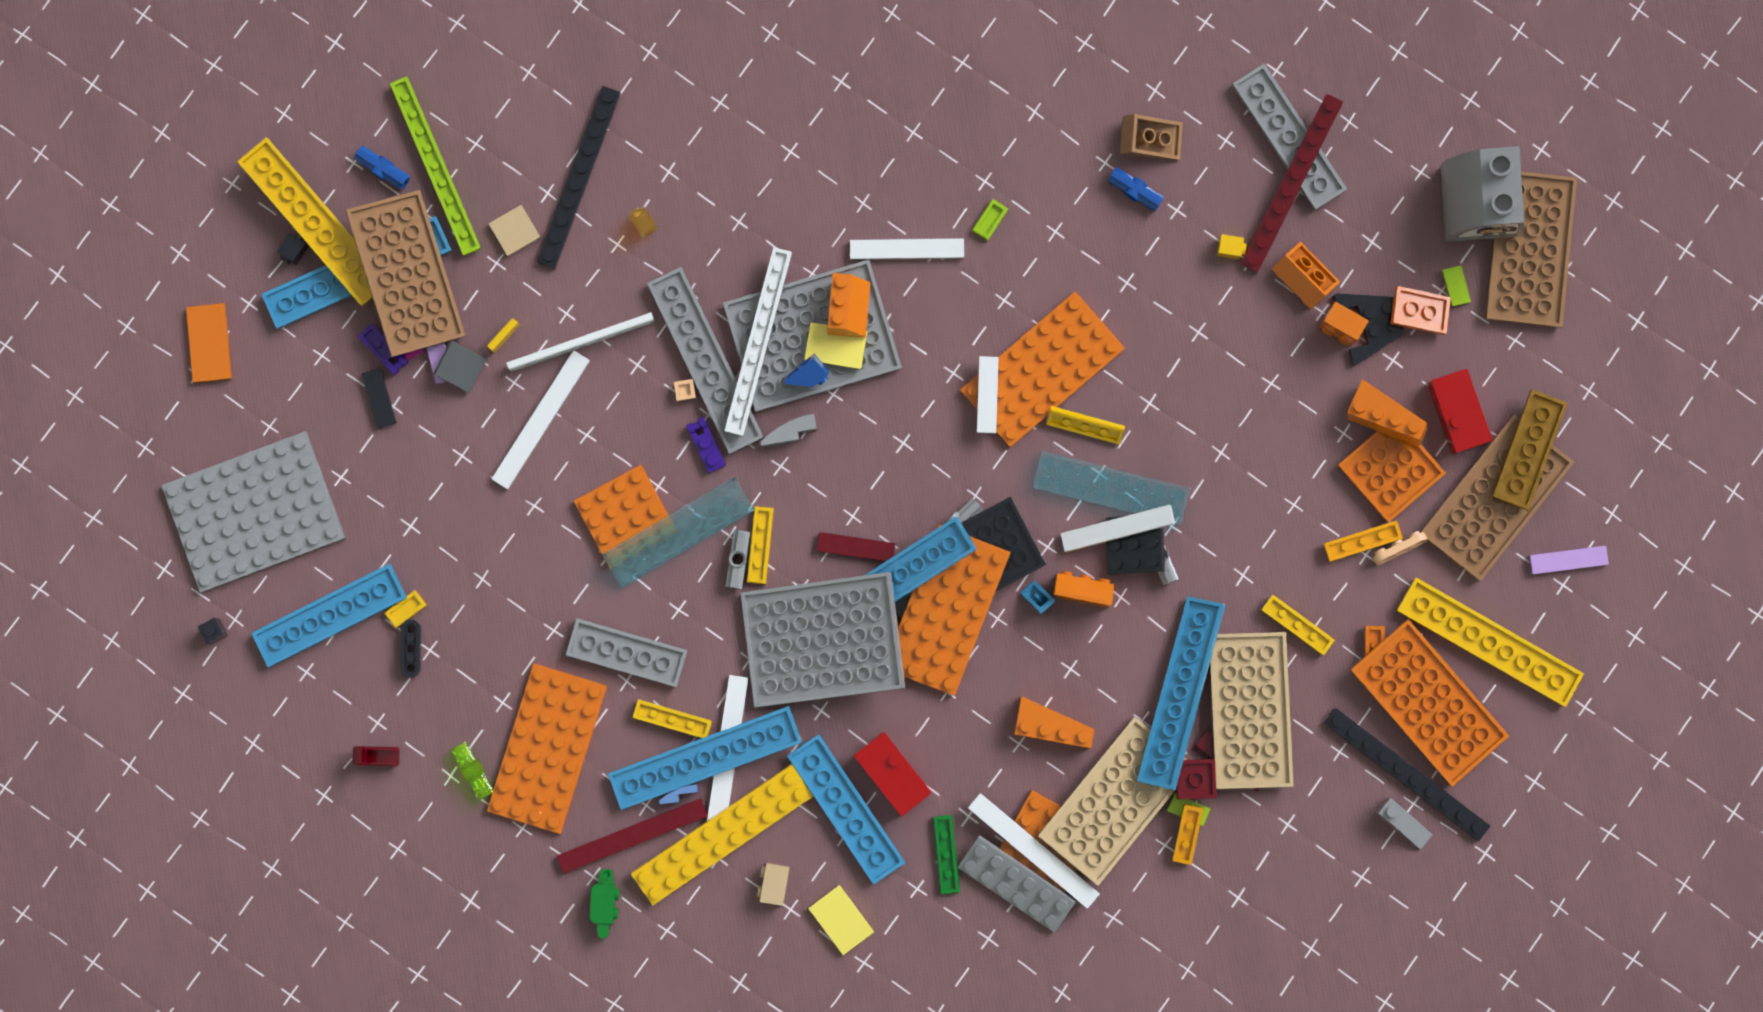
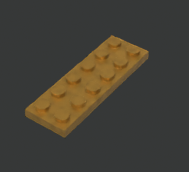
M1533 389L1530 390L1494 488L1493 498L1527 511L1530 509L1565 413L1567 402Z

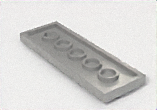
M576 618L566 655L677 687L688 650Z
M980 835L958 866L966 874L1054 933L1076 903L1074 898Z

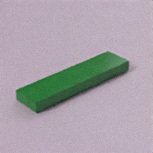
M952 815L933 817L940 894L960 893Z

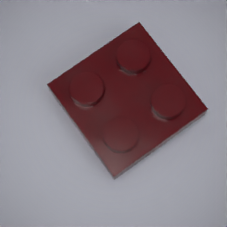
M1215 759L1183 760L1176 786L1177 800L1217 798Z

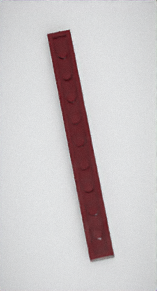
M1326 93L1241 263L1242 266L1256 273L1259 272L1343 101Z

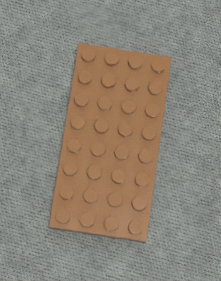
M1521 171L1524 211L1522 237L1493 239L1485 319L1562 328L1577 178Z
M420 190L346 209L345 212L391 358L465 337Z
M1512 415L1420 532H1424L1428 539L1427 541L1479 582L1485 577L1574 464L1572 459L1553 445L1528 511L1493 498L1494 488L1520 420L1516 415Z

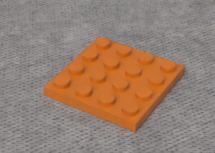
M1376 431L1337 465L1387 523L1446 474L1422 445L1418 447L1379 431Z
M642 465L574 500L609 568L677 533L672 520Z
M1031 790L1014 822L1072 871L1076 872L1077 869L1038 837V834L1061 806ZM1004 839L999 849L1065 892V889Z

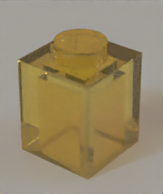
M638 207L630 213L629 220L642 239L658 229L645 207Z

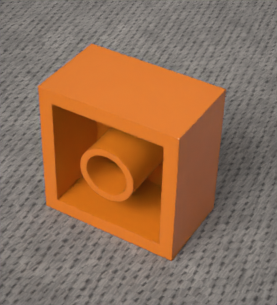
M1335 301L1328 309L1319 328L1322 329L1321 332L1325 335L1337 337L1338 342L1341 344L1352 346L1359 339L1369 320Z

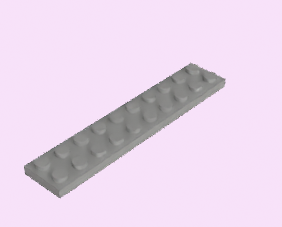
M682 267L648 282V287L729 455L763 439L764 437L751 410L744 436L725 432L737 381Z

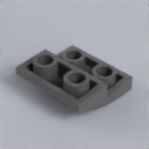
M451 340L433 374L470 393L487 359Z

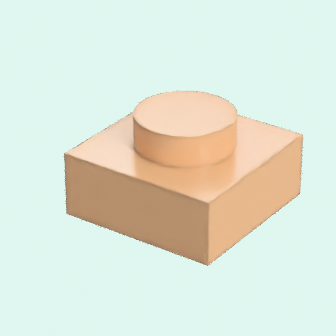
M693 379L674 382L677 402L696 399Z

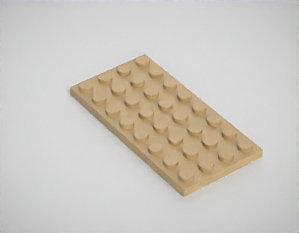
M1286 632L1218 634L1210 661L1216 789L1294 787Z
M1136 717L1129 722L1038 834L1042 841L1096 886H1099L1174 792L1137 781L1151 729Z

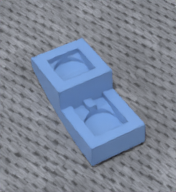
M698 784L679 788L664 796L659 802L660 804L680 802L679 794L699 792Z

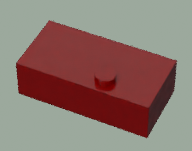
M1467 368L1433 379L1427 383L1452 455L1493 441Z
M885 732L881 733L854 755L901 817L932 793Z

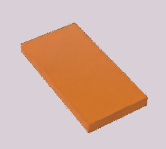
M226 304L186 307L193 383L232 379Z

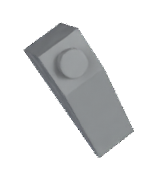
M1386 798L1375 812L1376 815L1420 850L1433 835L1391 798Z

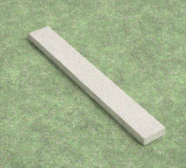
M648 313L507 362V366L513 372L654 323L655 320L652 313Z
M573 350L492 477L493 481L509 490L588 366L589 359Z
M729 675L721 731L742 724L748 685L747 677ZM735 768L714 775L707 821L729 806Z
M981 793L968 807V809L1087 909L1099 896L1100 893Z

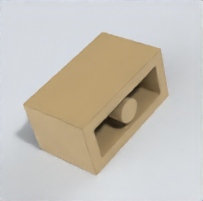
M766 863V867L762 866L760 878H764L763 886H759L757 892L760 902L783 906L789 866Z

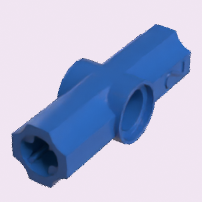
M363 145L355 153L354 159L383 181H388L401 191L409 183L411 177L395 167L385 157L378 156Z
M1118 167L1114 169L1107 180L1122 190L1129 199L1135 202L1139 201L1154 212L1164 199L1163 196L1149 188L1143 180L1130 176Z

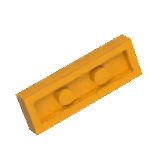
M1184 804L1172 861L1192 865L1204 810L1202 807Z

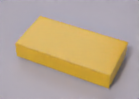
M514 318L511 319L487 347L496 353L520 324Z
M414 590L407 595L406 599L394 605L384 614L395 629H397L406 620H409L425 608L427 604L418 592Z

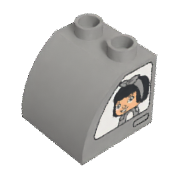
M1519 146L1474 150L1454 156L1441 164L1445 242L1522 237L1524 211Z

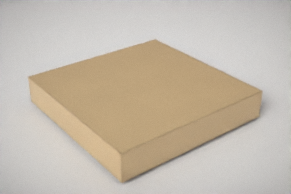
M522 205L489 223L508 257L541 238Z

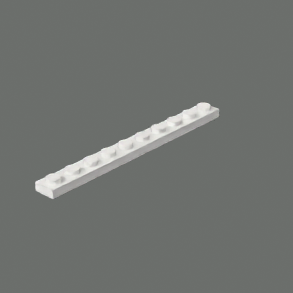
M773 247L725 432L744 436L792 256L791 251Z

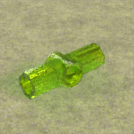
M463 742L451 749L452 754L461 767L460 771L463 777L470 783L478 799L482 800L491 795L494 791L485 776V770L479 760L474 757L467 742Z

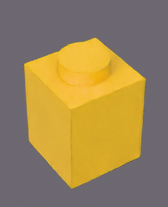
M1221 234L1217 256L1239 260L1246 252L1247 244L1244 243V238Z

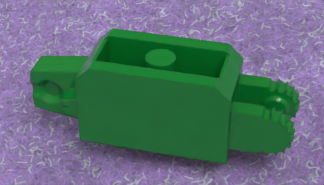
M601 869L598 883L591 888L590 920L593 923H597V936L600 939L608 937L610 924H614L615 920H618L619 908H615L616 900H619L620 889L616 888L617 884H614L612 869Z

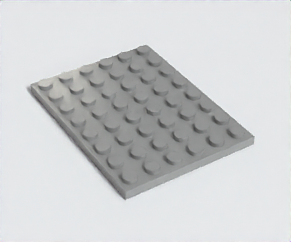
M869 259L784 284L753 398L755 412L902 369ZM832 273L852 274L869 281L867 338L861 370L824 364L828 368L829 374L827 376L828 379L822 385L817 384L814 387L786 384L784 382L785 376L805 361L810 323L828 325ZM761 292L723 303L741 365Z
M306 431L161 485L200 593L346 539Z
M891 572L741 592L754 707L905 688Z

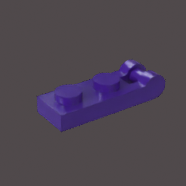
M373 324L369 325L358 336L394 375L399 372L398 370L403 365L406 366L409 363L402 355L395 356L398 360L393 365L390 363L392 358L385 337Z
M704 417L698 419V422L694 424L689 423L686 426L708 473H711L726 466ZM703 428L704 433L697 436L696 431Z

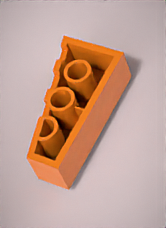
M1361 380L1347 412L1348 420L1420 447L1427 431V423L1365 380Z
M1023 696L1020 697L1014 735L1091 748L1094 735L1093 728Z

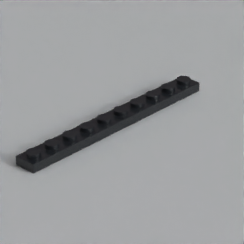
M602 86L538 257L537 263L553 269L557 267L621 95L619 91Z
M1334 708L1324 721L1327 727L1477 841H1480L1490 828V825L1337 708Z

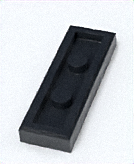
M381 368L362 373L378 428L397 423Z

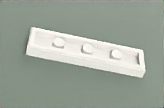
M979 356L977 433L996 434L999 357Z

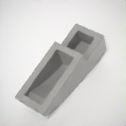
M814 414L801 416L781 425L760 442L761 447L799 442L798 434L817 431Z

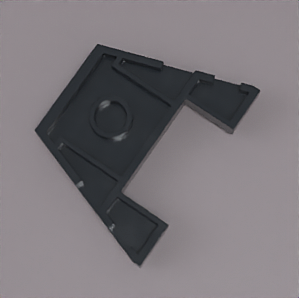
M1339 293L1333 295L1334 301L1348 309L1357 307L1359 315L1369 320L1364 328L1367 344L1349 349L1353 366L1358 365L1404 334L1402 326L1390 324L1394 297Z

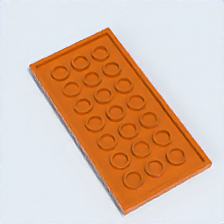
M1076 291L999 356L996 433L1009 448L1047 417L1051 406L1058 407L1125 349ZM979 374L960 389V392L976 410L978 409Z
M971 536L970 538L977 550L912 591L898 627L904 677L954 696L1011 553Z
M1406 619L1350 669L1450 787L1459 782L1509 737L1507 732L1409 619Z
M533 663L487 812L555 833H562L608 687L607 685Z

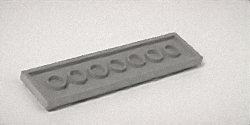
M1262 64L1232 83V86L1288 170L1308 129L1266 65ZM1320 148L1300 188L1314 211L1347 190Z

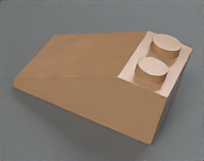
M1138 114L1123 116L1120 154L1133 157L1180 160L1183 122Z

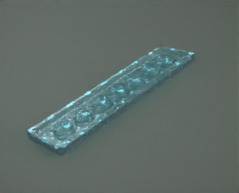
M1041 451L1032 487L1033 489L1132 514L1171 505L1175 525L1179 526L1182 525L1191 489Z
M736 477L602 556L623 588L754 511V508Z

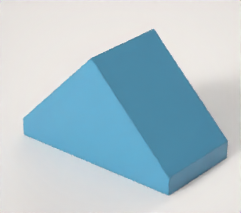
M1035 580L1020 592L1039 615L1055 602Z

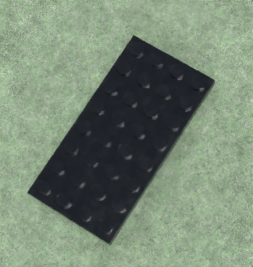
M1011 497L961 522L969 536L1011 552L996 591L1046 565ZM911 593L895 602L896 611L900 619L903 617Z

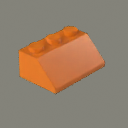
M1301 241L1272 268L1276 276L1282 279L1289 289L1311 310L1340 283Z
M832 273L828 335L866 338L870 295L869 281L852 274Z
M1061 571V574H1056L1052 597L1109 608L1112 606L1114 584H1110L1108 579L1099 578V581L1091 580V576L1080 574V577L1072 576V572Z

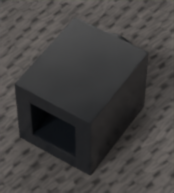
M289 233L277 252L281 255L280 259L287 264L292 262L297 265L309 246Z
M214 617L197 626L206 644H213L228 636L219 618Z

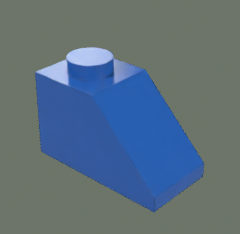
M814 353L785 376L784 382L789 385L814 387L817 384L822 385L828 379L829 370Z

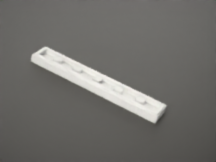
M964 238L850 240V260L964 258Z
M1166 505L1061 533L1064 552L1175 524L1171 505Z

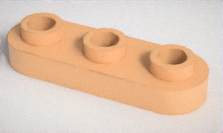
M1416 531L1409 535V539L1402 541V539L1392 544L1391 548L1387 550L1382 548L1376 551L1373 560L1377 566L1422 545L1428 539L1424 532Z

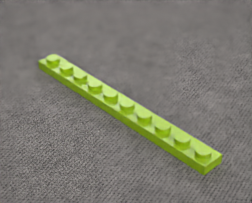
M406 76L390 83L463 256L481 250V246L409 78Z

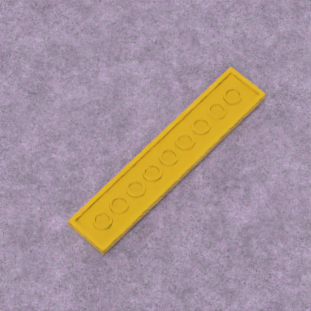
M266 137L237 162L363 307L372 299V295L354 238Z
M1416 577L1396 610L1563 707L1567 706L1584 675L1581 671Z
M790 764L631 872V875L653 906L812 798L813 795L793 765Z

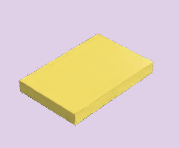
M811 322L804 360H807L815 353L823 364L861 370L866 338L828 335V325Z
M840 885L808 908L843 955L874 933V930Z

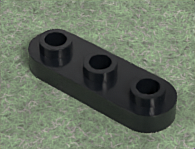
M411 619L406 620L401 626L400 659L402 674L410 678L416 677L421 670V625ZM410 626L415 627V631L413 633L409 632ZM410 645H413L415 647V650L413 652H409L408 650ZM411 664L414 665L412 672L408 670V666Z

